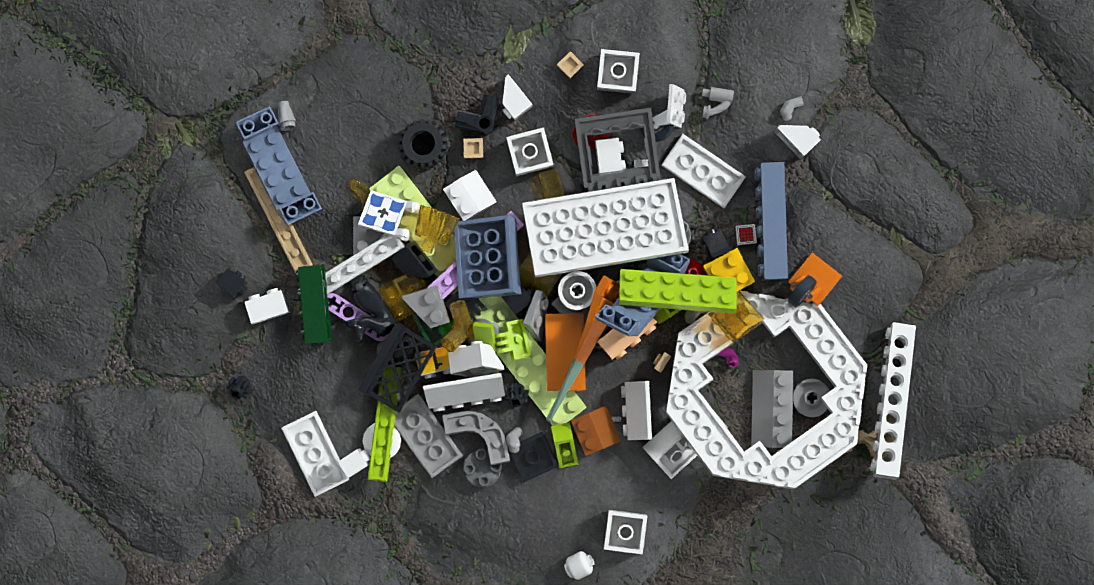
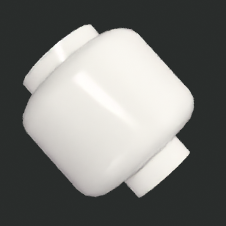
M580 551L569 556L564 567L570 578L580 580L592 573L594 560L590 554L587 555Z

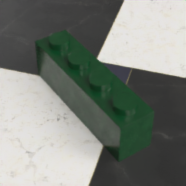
M325 264L300 266L298 271H296V280L300 283L298 300L302 304V309H300V319L303 320L304 328L301 330L302 339H305V344L332 341Z

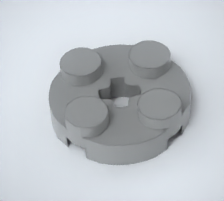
M803 380L796 385L793 391V405L804 416H820L827 410V407L821 401V397L830 392V390L820 380ZM810 392L817 396V400H814L812 404L806 398L810 395Z

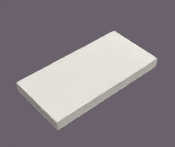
M684 134L679 138L661 165L722 208L726 207L746 178V176Z
M317 411L282 427L284 435L315 497L350 480L338 464L340 458Z

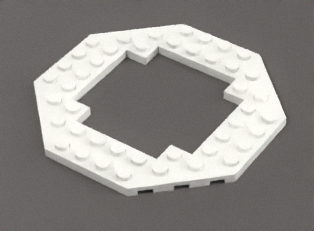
M746 291L737 292L736 314L708 312L679 332L666 414L712 476L795 489L856 446L867 364L821 304L817 306L815 303L802 302L798 307H794L788 302L787 298L781 299L770 295H757ZM761 323L764 324L773 338L787 328H790L835 387L821 397V401L831 412V415L773 456L769 454L760 441L744 452L698 391L713 381L712 376L703 364Z

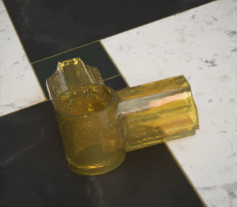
M463 300L449 305L454 323L452 330L441 341L442 346L448 352H454L467 338H474V321H471L466 303Z

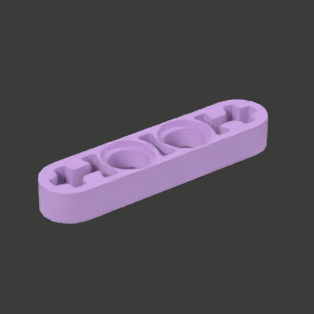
M334 293L328 294V298L336 297L335 301L341 305L342 301L345 303L340 308L339 313L336 312L338 307L335 305L329 307L331 312L345 321L371 317ZM345 307L353 308L354 314L352 317L347 318L343 315ZM366 328L365 334L377 341H384L389 336L388 334L377 338V333L372 330L371 334L368 332L371 328Z

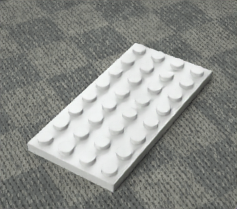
M674 178L522 203L535 278L688 253L689 251Z

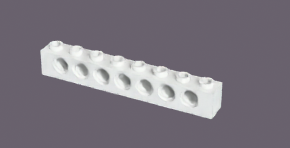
M893 322L890 328L887 327L886 330L888 346H885L883 357L886 358V365L882 366L881 376H884V383L880 384L879 395H882L881 403H878L877 414H880L879 422L876 421L875 433H878L877 441L874 440L873 452L876 453L875 460L872 459L870 468L873 471V477L893 480L899 478L916 330L915 325ZM895 340H900L903 343V348H897L894 344ZM892 360H900L901 367H895ZM890 378H897L899 386L892 385ZM889 396H893L896 398V405H892L889 403ZM887 415L894 417V424H889L886 421ZM884 434L891 435L893 442L887 443L884 440ZM882 453L890 455V462L883 461Z

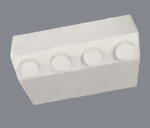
M501 373L423 386L428 408H433L434 412L445 410L444 406L452 405V408L464 407L463 403L471 402V405L483 404L482 400L490 399V402L501 401V397L505 396Z

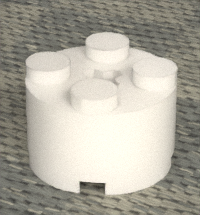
M574 271L565 275L560 281L558 296L565 307L579 311L591 305L593 294L597 287L590 275L585 272ZM576 286H580V290L583 291L578 296H574L575 293L572 291V288L575 289Z

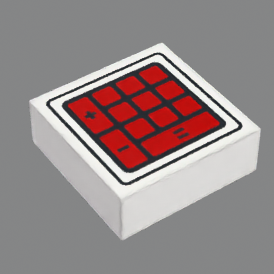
M755 224L735 226L737 245L757 243Z

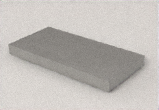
M419 393L405 403L400 413L396 411L395 428L431 478L463 456L450 436L446 435L444 428Z

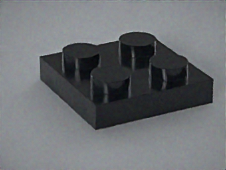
M543 432L520 441L517 453L509 451L523 483L558 467Z

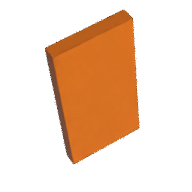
M584 313L545 314L547 391L561 390L584 331ZM585 364L569 391L586 390Z

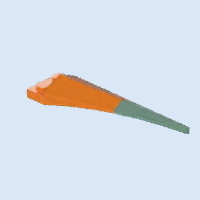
M605 275L594 291L587 321L573 362L546 418V421L549 423L607 326L596 320L595 316L605 304L612 306L619 298V283Z

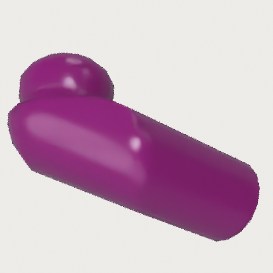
M725 348L715 355L724 357L730 368H736L739 364V358L731 348Z

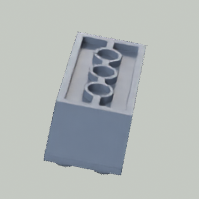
M269 106L235 122L242 145L276 212L288 226L321 210L322 208L314 192L310 193L277 127L279 123L271 107Z
M681 254L647 259L646 266L642 271L685 274L690 259ZM618 298L612 306L605 304L595 316V319L627 336H638L661 308L619 305Z

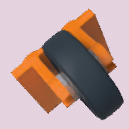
M812 252L788 282L791 284L790 289L793 291L788 302L794 307H798L804 300L807 303L812 301L819 306L843 276Z

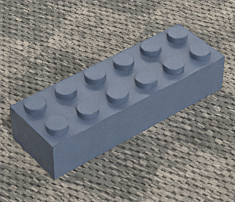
M784 162L760 163L758 168L754 170L755 181H758V187L755 188V200H759V206L756 208V219H759V225L756 227V237L760 238V245L757 246V257H761V264L757 266L758 276H761V281L785 280L788 278Z

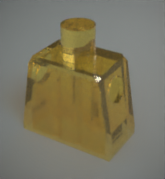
M420 205L415 235L424 238L421 250L432 253L435 243L445 246L460 218L428 206Z

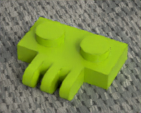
M523 319L503 323L505 332L495 334V338L502 337L503 341L496 342L497 346L504 345L505 347L499 349L498 353L510 351L511 360L532 356Z

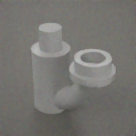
M711 87V90L703 89L702 96L709 97L711 101L721 102V104L710 109L711 105L704 106L702 117L708 120L709 116L726 110L732 104L734 90Z

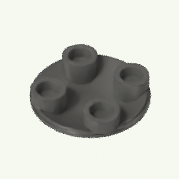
M478 449L469 454L465 459L463 473L470 484L485 488L493 485L499 479L502 465H491L488 451Z

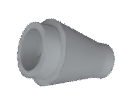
M281 101L277 103L278 126L282 131L294 129L297 121L289 106V102Z

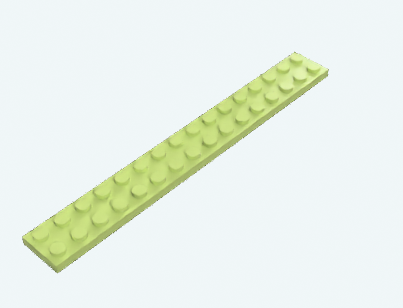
M400 166L369 188L370 191L419 204L420 210L418 214L404 210L398 227L409 231L410 237L408 240L410 242L415 240L438 270L435 273L437 277L456 262L454 235ZM458 286L450 293L452 296L458 291ZM501 296L479 298L487 309L483 311L478 306L477 309L481 312V315L478 316L474 311L471 313L476 319L482 318L492 323H497L500 328L499 333L505 332L503 323L518 320ZM526 329L532 356L511 360L510 351L498 353L497 350V354L518 382L524 385L525 390H529L528 395L547 418L560 391H547L546 354ZM500 345L499 349L505 348L504 345ZM568 391L550 422L552 426L569 422L587 408L575 391Z

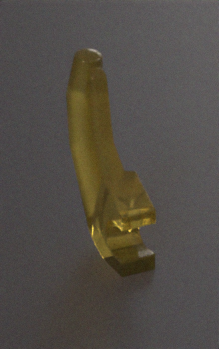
M352 179L349 185H351L350 188L361 199L362 215L370 194V187L363 181Z

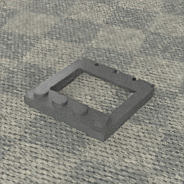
M651 108L574 119L584 188L588 187V192L602 190V185H605V189L621 187L620 182H624V186L640 184L641 179L643 183L657 181V177H660ZM643 128L648 166L592 174V159L587 136Z

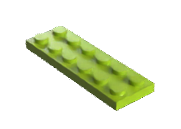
M620 269L619 305L736 314V278Z

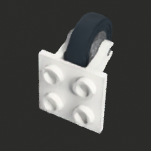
M673 84L669 85L668 110L660 107L651 108L656 142L667 139L674 127L681 128L685 119L683 104L686 102V93L684 89ZM640 128V131L644 136L643 128Z

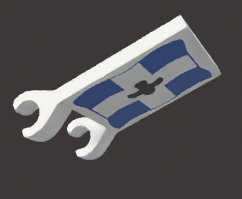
M370 191L358 226L408 241L410 237L409 231L398 228L404 210L418 214L420 210L419 204Z

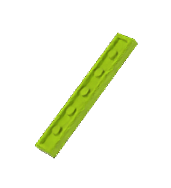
M392 366L384 370L386 380L395 378ZM396 367L398 376H401L402 368ZM396 380L387 382L389 393L399 391ZM380 383L378 395L386 394L383 383ZM399 393L390 395L392 403L396 406ZM380 401L377 402L368 480L387 482L396 411Z

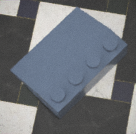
M504 215L454 222L459 298L500 297L521 294L516 218Z

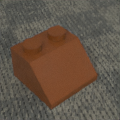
M607 406L571 420L585 456L621 441Z

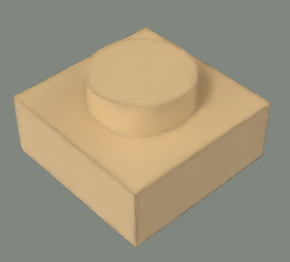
M570 51L557 66L571 79L584 64Z
M483 138L464 139V159L483 158Z
M665 352L663 355L658 354L653 362L656 365L654 369L661 373L671 356Z

